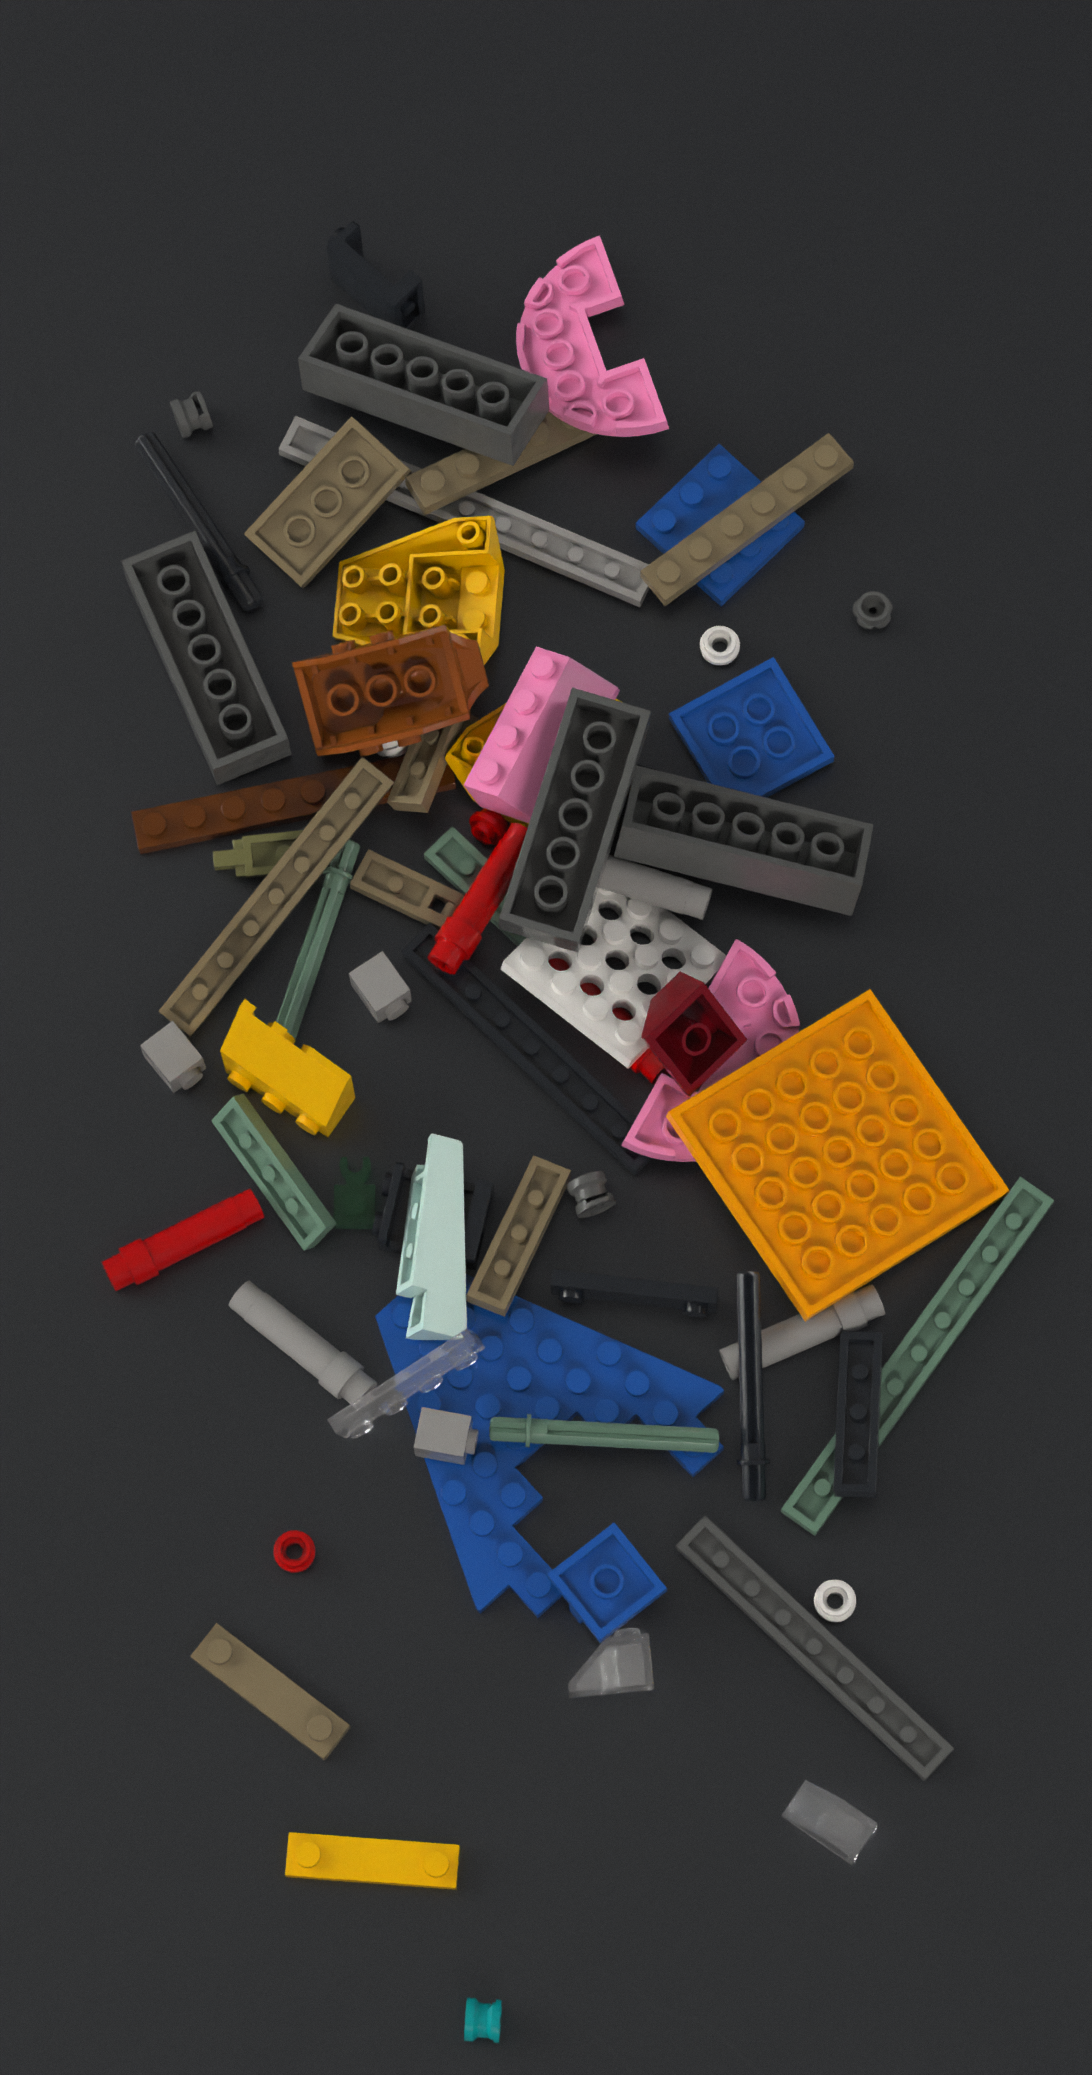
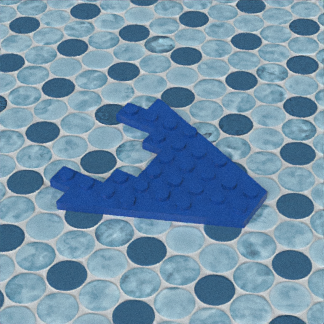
M466 1274V1294L474 1280V1277ZM398 1295L375 1315L415 1434L417 1433L422 1407L472 1416V1429L479 1430L475 1454L467 1453L465 1465L424 1458L475 1608L481 1614L510 1587L533 1614L539 1618L562 1595L547 1576L553 1569L514 1527L543 1501V1497L517 1468L544 1444L530 1443V1448L525 1447L526 1443L492 1441L489 1437L491 1418H527V1414H531V1418L571 1421L578 1415L586 1422L629 1424L637 1417L643 1425L706 1428L698 1420V1417L724 1394V1390L713 1382L517 1296H514L505 1317L471 1304L466 1300L467 1337L462 1340L407 1339L406 1333L413 1298ZM719 1442L718 1450L714 1453L667 1451L694 1477L724 1450V1446Z

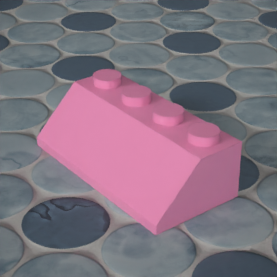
M536 646L467 777L464 787L480 807L529 823L572 687L613 700L616 699L620 692L618 687L571 657Z

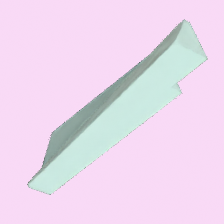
M433 1133L428 1138L425 1165L417 1164L411 1177L396 1295L413 1298L406 1333L407 1339L462 1340L467 1337L463 1144L459 1140Z

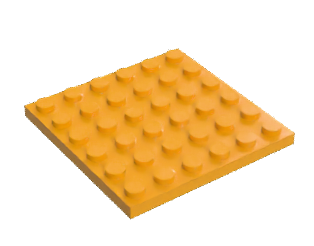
M871 989L668 1111L666 1115L805 1322L1004 1198L1010 1191Z

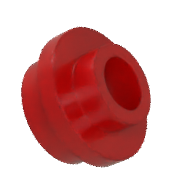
M485 808L474 812L469 819L473 836L486 845H497L508 829V823L500 813Z
M291 1530L279 1536L274 1544L273 1554L276 1563L281 1569L290 1573H298L311 1566L315 1559L316 1549L309 1535L302 1531ZM297 1545L303 1549V1553L298 1559H291L287 1556V1551L291 1546Z

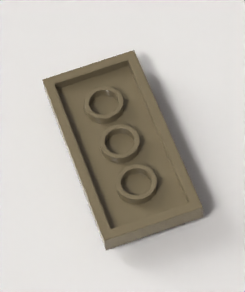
M351 416L247 529L244 535L304 589L405 480L406 476L411 473V470Z

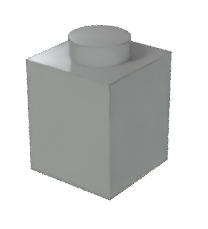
M383 951L349 973L351 986L377 1023L386 1018L389 1021L394 1020L409 1008L408 1003L412 1001L410 989Z
M173 1021L140 1045L145 1059L173 1093L181 1087L184 1090L189 1089L202 1078V1071L206 1069L203 1057Z
M422 1407L413 1447L415 1456L465 1465L467 1453L475 1454L479 1430L472 1429V1416Z

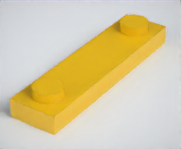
M289 1832L285 1876L291 1878L457 1890L460 1845Z

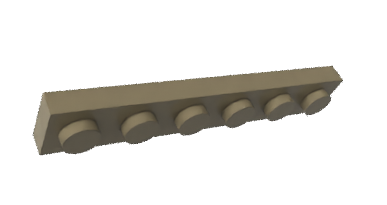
M548 411L514 466L463 449L406 476L405 485L422 513L426 515L596 434L575 428Z
M830 433L826 434L642 569L640 577L663 605H668L853 468L854 461Z

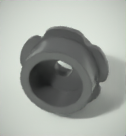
M867 592L854 603L853 614L857 616L858 624L865 629L870 630L873 627L883 628L891 620L892 604L880 592ZM874 608L877 612L870 614L869 610Z

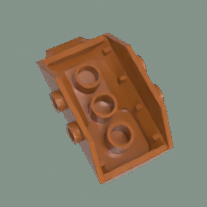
M446 625L397 637L394 636L393 630L369 636L371 641L369 644L356 646L355 640H349L332 645V653L292 662L317 756L347 753L359 750L360 756H366L383 751L382 744L397 741L398 746L403 747L421 742V734L469 720L472 705L479 695L489 687L477 640L460 637L450 632Z

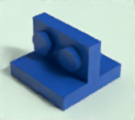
M615 1522L547 1574L550 1581L569 1603L571 1614L579 1624L584 1622L599 1643L603 1642L667 1592V1587Z

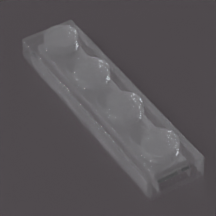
M467 1328L327 1420L335 1434L344 1438L349 1436L352 1439L358 1438L373 1428L372 1422L383 1414L391 1416L408 1405L406 1399L419 1391L427 1393L443 1382L442 1376L452 1369L456 1368L459 1371L473 1364L478 1359L477 1353L485 1349V1346L478 1335Z

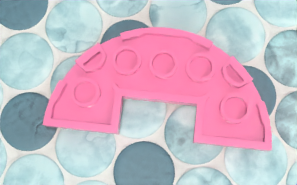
M599 235L577 245L556 260L557 265L543 279L539 277L530 289L524 301L525 309L516 330L517 355L521 369L547 378L549 412L575 428L593 434L615 437L642 436L668 430L669 426L645 359L642 358L606 371L588 321V317L624 305Z
M738 939L734 941L708 989L748 1040L702 1084L698 1092L695 1091L690 1097L683 1092L674 1079L661 1073L621 1146L650 1158L676 1162L696 1161L667 1119L668 1111L799 1032L800 1022L791 995H787L783 986L776 978L775 970L758 953Z

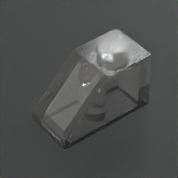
M623 1628L615 1631V1636L606 1638L568 1683L569 1698L654 1690L649 1633L640 1634L639 1628Z
M807 1780L802 1784L781 1815L784 1819L851 1865H853L878 1826L877 1822L842 1798Z

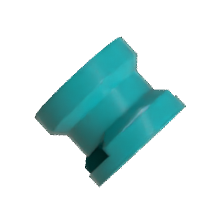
M467 1998L464 2041L474 2042L477 2038H489L494 2043H499L502 2000L496 1999V2002L491 2004L480 2003L476 1998Z

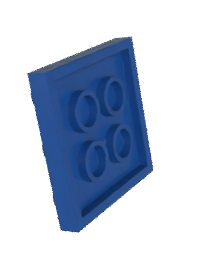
M718 444L636 522V530L664 554L760 484L761 481L724 447ZM795 512L791 513L696 584L722 607L804 528L805 521Z
M774 657L669 713L670 722L705 780L710 784L767 798L834 762V754Z

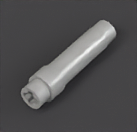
M610 854L599 888L701 920L705 916L713 890L712 888L693 883L691 880L614 857Z
M251 1281L245 1282L233 1295L229 1302V1307L244 1318V1321L319 1380L318 1384L337 1399L343 1398L358 1409L373 1394L378 1383L363 1372V1365L345 1351L340 1352Z
M870 1284L853 1291L806 1322L798 1314L761 1330L762 1368L839 1336L841 1331H858L868 1326V1321L885 1315L883 1304L874 1285ZM736 1342L719 1350L732 1381L739 1378V1344Z

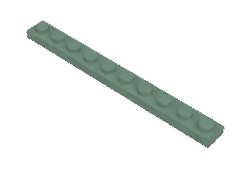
M1019 1177L882 1368L879 1446L1053 1205V1198L1022 1177ZM836 1433L781 1508V1513L814 1536H816L843 1498L834 1497L833 1493Z

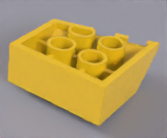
M244 999L220 1049L226 1073L229 1074L227 1077L228 1081L244 1092H248L250 1088L263 1096L261 1101L273 1111L281 1114L283 1110H286L297 1117L296 1124L306 1132L316 1135L319 1131L329 1137L356 1098L351 1075L311 1046L305 1044L301 1048L295 1046L296 1040L287 1032L286 1028L276 1021L273 1023L269 1022L266 1025L255 1017L254 1011L257 1007Z

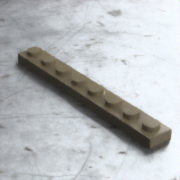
M362 757L158 1012L170 1022L173 1021L181 1031L191 1038L393 786L394 782Z

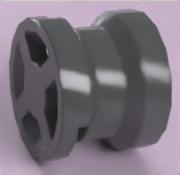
M199 390L191 393L190 398L183 401L177 398L169 401L183 438L191 436L192 432L196 429L208 430L213 428L207 406ZM197 408L200 409V412H201V415H200V416H199V414H198Z
M594 1171L581 1175L566 1185L569 1195L575 1197L577 1203L575 1211L578 1218L594 1216L616 1204L613 1194L606 1189L607 1178L604 1171Z

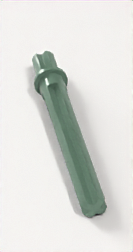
M349 839L329 864V867L323 872L325 878L276 1022L288 1030L287 1032L295 1040L347 886L353 879L351 874L360 851V845Z
M527 1414V1418L492 1417L489 1427V1437L492 1441L526 1443L525 1447L530 1448V1443L714 1453L717 1452L719 1447V1431L715 1428L548 1420L531 1418V1414Z

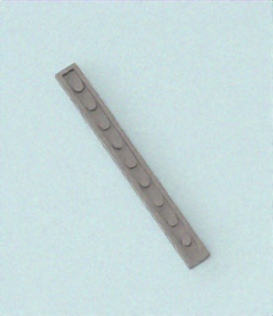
M295 416L278 449L279 455L306 466L336 432ZM400 460L411 470L410 474L421 470L417 466ZM405 480L386 499L391 503L439 523L459 517L492 516L495 520L500 549L635 606L641 607L649 590L648 585L640 577V571L649 564L476 491L426 515L422 513L405 485Z

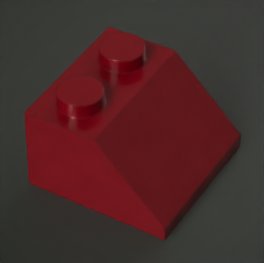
M681 971L651 999L641 1036L675 1082L689 1097L748 1040L705 983Z

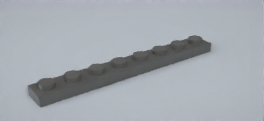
M706 1516L676 1545V1549L923 1781L954 1750L953 1746Z

